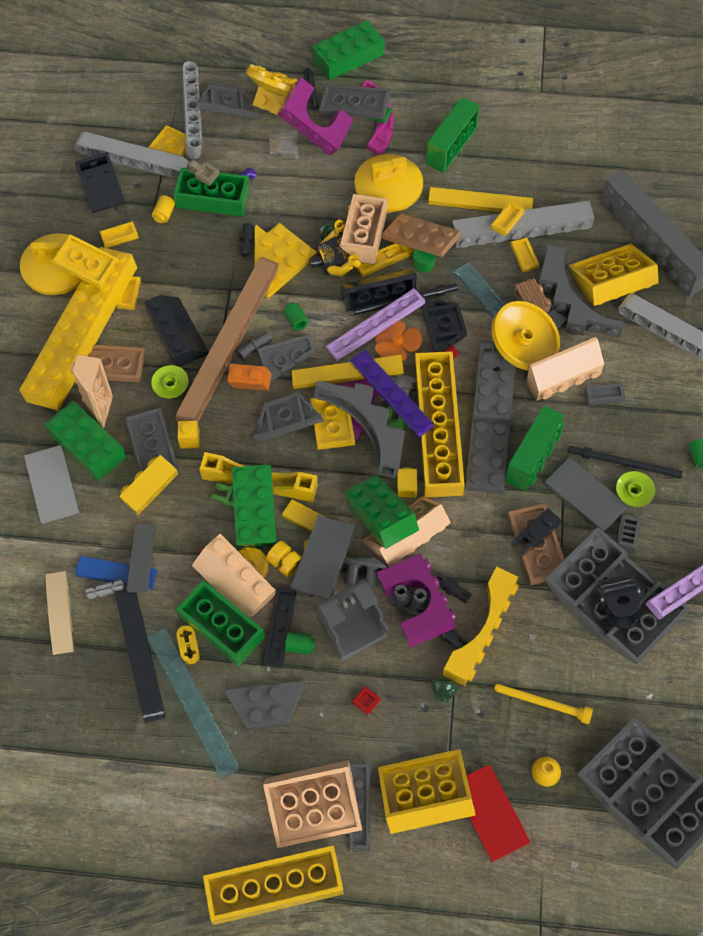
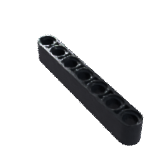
M127 590L116 592V601L144 722L149 723L166 718L137 592H128Z

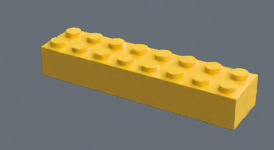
M453 352L415 353L418 408L434 425V427L420 437L424 497L463 496L465 485Z

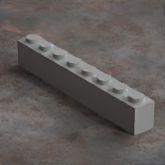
M590 201L525 210L506 237L491 229V224L499 214L453 220L452 228L459 230L461 237L455 242V247L465 248L473 245L499 243L526 237L533 238L561 232L587 230L592 228L595 217Z

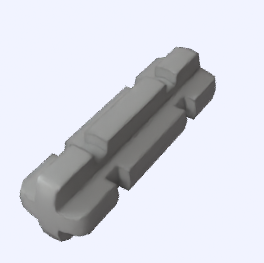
M120 579L114 581V583L108 582L96 585V588L94 586L86 589V596L89 599L97 598L98 595L101 597L113 594L115 591L125 590L124 581Z

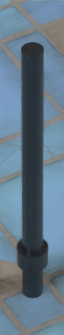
M458 284L436 286L435 289L418 293L421 296H425V298L432 296L440 297L444 296L445 293L457 291ZM398 298L353 308L354 315L383 309Z
M569 445L567 452L580 455L584 459L590 460V458L680 479L683 473L680 470L592 451V448L587 447L583 449Z

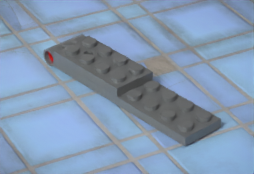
M480 340L465 490L503 494L515 366L499 353L494 341Z

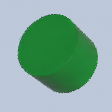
M415 249L413 252V267L415 270L422 273L431 271L435 265V255Z

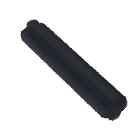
M311 68L304 69V80L314 87L308 99L310 109L314 110L318 108L314 75Z

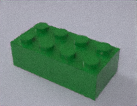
M368 20L312 45L313 61L329 81L385 54V40Z
M463 97L458 103L456 102L453 105L450 114H446L443 123L437 126L435 134L427 140L426 146L428 147L425 155L427 157V166L445 173L477 129L480 105Z
M181 167L173 194L176 208L244 217L250 193L249 176L219 172L217 178L209 186L196 179L195 174L188 171L189 168Z
M74 400L44 424L48 434L59 445H62V448L97 482L126 459L123 447Z
M545 405L542 407L509 463L505 482L525 492L529 486L533 487L538 471H542L546 458L550 457L554 450L555 442L558 443L562 436V430L565 426V423H563L565 415Z
M271 465L232 467L237 547L274 546L277 544Z
M377 474L344 492L349 510L385 549L419 531L415 513Z
M204 580L176 608L178 617L183 622L191 626L195 632L237 667L265 639L263 628Z

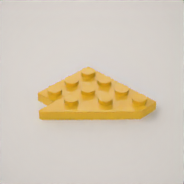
M280 223L268 233L259 226H255V265L260 257L279 264L276 276L264 296L269 299L310 263L309 258L317 256V252Z

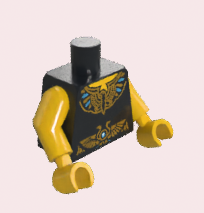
M337 220L334 224L335 230L333 229L317 245V256L309 258L311 268L321 266L325 275L341 277L347 272L353 271V266L357 268L361 265L360 261H358V255H349L340 247L342 235L339 233H343L345 228L342 220Z

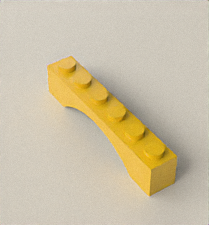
M205 452L200 466V473L204 480L233 486L232 467H243L244 465L224 456ZM272 472L275 495L314 502L318 487L317 475L302 472Z
M499 567L495 568L486 590L489 599V615L486 624L470 643L452 652L444 668L443 676L463 686L466 685L467 681L471 682L476 673L474 667L476 663L481 664L485 655L482 651L485 645L490 646L494 637L491 634L494 628L498 630L502 622L500 616L502 612H507L511 604L508 600L511 595L515 596L519 588L517 584L518 576Z

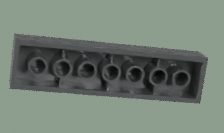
M623 170L606 179L601 198L602 205L613 214L615 219L619 220L624 229L631 233L636 242L643 246L647 254L655 259L658 266L667 272L670 279L674 280L683 292L690 297L702 290L703 254Z

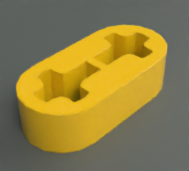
M185 625L178 629L177 640L183 662L193 665L199 660L200 653L194 629L191 626ZM184 632H188V634H191L188 636L189 642L187 643L184 637H182L184 636ZM191 647L192 653H195L191 659L185 656L188 654L187 648Z

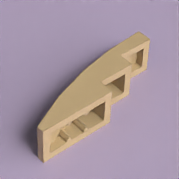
M66 571L45 574L53 655L74 652L70 612L72 610Z

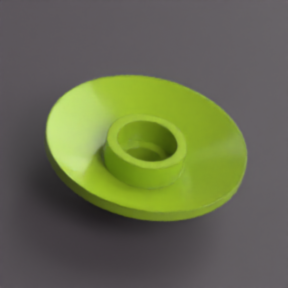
M174 365L158 369L151 380L154 392L158 396L167 399L182 395L189 384L187 373L182 368Z
M630 471L618 479L616 492L620 500L632 507H642L649 504L654 498L655 485L646 474ZM635 490L638 494H634L631 491Z

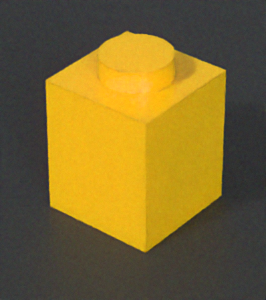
M178 421L180 449L199 448V427L197 421Z
M404 467L398 470L397 495L400 498H417V469Z

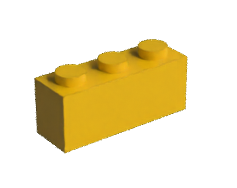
M161 455L157 458H152L147 464L148 467L136 474L134 477L135 481L130 486L127 484L120 491V499L137 515L178 475L177 469Z

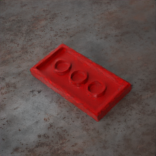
M489 764L467 775L475 810V816H470L469 819L491 863L529 845L531 842L491 765Z

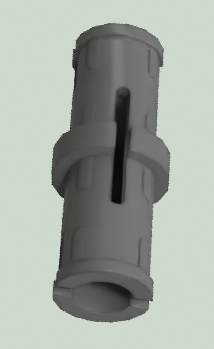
M265 331L258 337L251 338L246 345L236 350L237 355L244 360L250 354L257 353L258 348H262L272 341L271 335Z

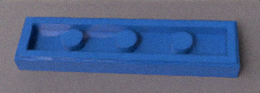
M80 556L75 575L76 577L112 583L121 579L127 585L130 564ZM153 568L150 571L148 587L150 590H153L158 573L157 569Z

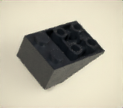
M108 152L75 161V166L92 213L125 204Z

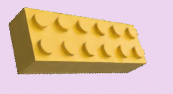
M334 845L203 876L210 920L213 925L344 894Z

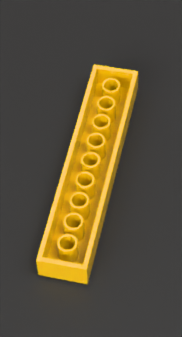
M100 247L101 250L117 257L118 263L101 289L81 280L19 389L26 402L57 411L60 410L75 382L74 374L71 372L72 363L76 362L77 355L88 357V354L91 353L93 345L99 339L119 299L137 269L132 254Z

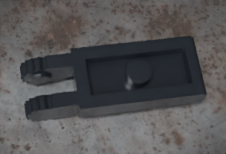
M547 508L511 542V545L516 547L525 540L527 544L519 552L524 556L562 524V520Z

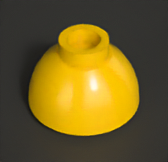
M541 757L532 765V777L541 786H553L561 777V767L555 759Z

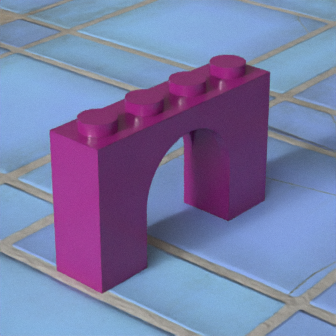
M300 78L292 85L293 87L287 94L277 115L306 136L312 143L320 147L323 152L332 155L339 150L354 119L340 109L332 116L327 127H320L314 124L306 110L307 101L314 87L303 78Z
M421 553L377 572L387 597L395 594V587L398 585H404L406 588H421L431 596V602L422 614L400 623L410 648L455 629V614L452 609L448 610L446 603H448L444 592H439L437 588L440 586L438 579L435 575H431L429 571L432 569L428 559H423Z

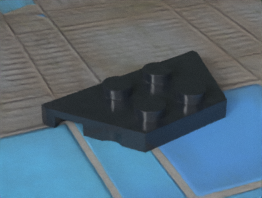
M422 296L425 304L421 308L434 352H444L467 336L459 303L446 302L441 299L433 301Z

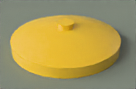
M514 301L506 304L496 313L491 329L493 341L499 353L512 365L529 371L531 364L559 353L560 336L558 329L550 316L538 306L529 302Z

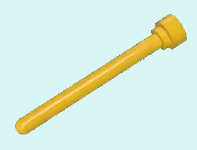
M496 684L494 686V690L498 693L576 716L577 719L581 720V723L588 725L590 723L593 708L585 706V708L580 707L579 709L504 685Z

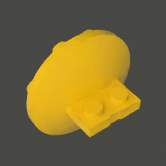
M250 64L245 73L259 86L253 105L277 115L297 79L288 78L285 74L270 72L264 67Z
M383 154L368 159L359 167L355 175L354 185L357 195L388 199L387 213L407 209L418 200L423 189V177L419 168L411 160L399 155Z
M56 233L45 235L33 241L25 249L20 259V272L25 283L31 289L44 295L67 294L78 287L82 279L52 265L53 258L68 238V234Z

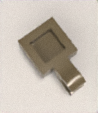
M191 160L188 163L190 167L188 171L195 174L196 179L209 186L219 175V169L206 162L200 165L196 161Z

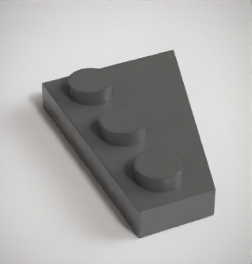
M310 334L257 349L262 366L267 367L271 372L270 383L315 354V347Z

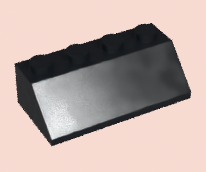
M406 269L341 284V296L346 311L349 312L353 311V308L398 298L412 289L416 290L417 275L413 270Z
M159 295L144 302L147 315L174 366L181 367L208 355L209 351L180 298Z

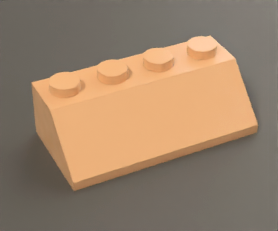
M353 194L340 247L349 255H358V261L369 264H375L387 216L388 199Z
M594 337L531 364L526 384L536 401L547 399L557 392H564L570 386L580 385L591 377H598L602 373L604 366L598 339Z
M77 355L76 362H73L71 367L75 383L79 387V393L82 395V401L85 403L88 412L104 429L113 395L101 359Z
M421 496L408 507L415 513L419 531L393 546L385 549L371 533L362 539L363 543L387 567L399 563L401 559L412 554L417 547L427 543L432 536L442 532L451 523L440 503Z
M221 534L203 549L192 564L194 569L216 591L250 619L276 595L275 589Z

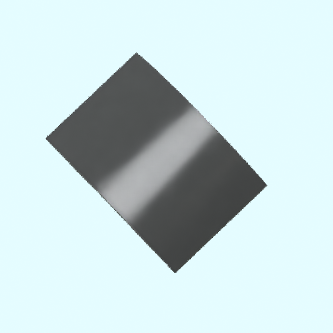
M597 527L545 579V582L570 613L591 633L623 657L638 664L690 607L683 603L659 620L646 606V603L667 589V587L660 581L655 582L627 557L628 553ZM631 573L642 595L639 607L640 618L633 627L620 629L614 627L608 621L605 609H601L598 581Z
M636 717L577 774L593 796L628 832L674 868L678 869L703 842V777L699 778L667 749V745Z

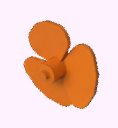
M398 321L375 337L377 343L375 351L380 357L401 355L403 362L407 358L405 350L415 352L422 344V335L416 328H410L404 332L405 324Z

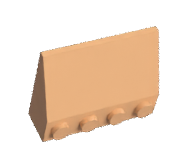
M349 760L265 778L263 787L277 848L362 830Z

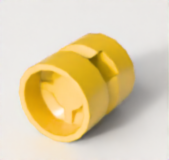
M279 541L269 551L266 560L272 566L279 567L278 570L285 577L289 578L297 572L302 556L296 551L291 552V547L284 541Z

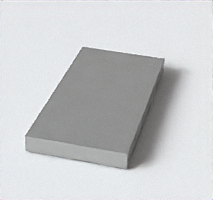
M62 445L24 455L40 522L44 524L80 513Z

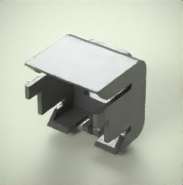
M365 579L317 604L320 625L342 661L388 637L386 633L388 632V623L385 624L383 612L377 604L378 599ZM339 601L342 604V607L340 608L337 605V602Z

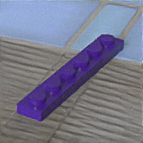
M365 349L350 360L354 368L374 387L375 391L418 438L434 427L431 420Z

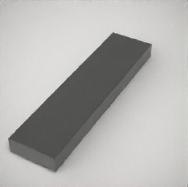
M135 524L127 583L128 592H148L156 529L155 524Z
M349 763L362 830L349 833V851H370V763Z

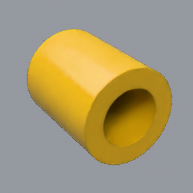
M160 196L152 212L154 220L158 223L168 222L175 207V201L169 196Z

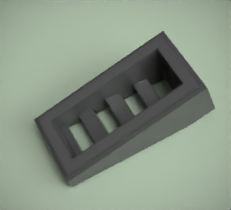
M622 513L616 543L627 553L634 554L642 518ZM625 520L636 522V525L626 523ZM624 526L634 528L635 531L625 529ZM623 532H624V533H628V534H632V535H634V536L631 537V536L623 535ZM622 539L630 540L632 543L622 541Z

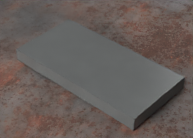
M326 85L319 114L333 116L342 109L350 117L384 119L391 91L387 88Z
M161 407L124 417L139 472L144 471L148 467L147 464L152 458H157L161 455L180 474Z
M570 457L544 483L548 489L596 528L599 527L604 532L629 507V505L622 502L616 494Z
M318 515L293 579L291 589L325 600L331 597L356 527Z

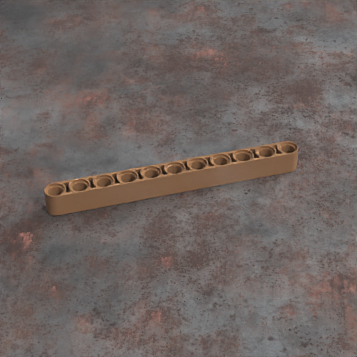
M263 257L259 258L178 409L175 418L176 422H199L276 276L279 267L277 262Z

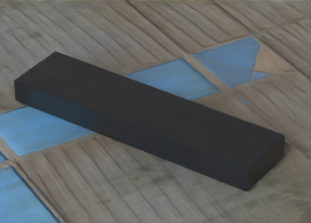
M277 588L263 666L283 668L286 638L291 628L297 596L296 590Z

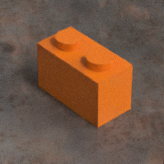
M230 364L227 382L233 388L269 391L271 372L267 367Z

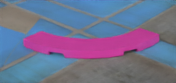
M366 80L360 86L378 88L369 80ZM393 112L385 124L377 122L375 133L367 144V149L378 155L383 154L392 138Z

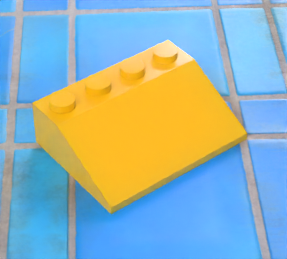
M632 244L568 265L569 271L585 298L594 306L658 284V264Z
M461 749L378 767L385 816L390 834L475 816Z

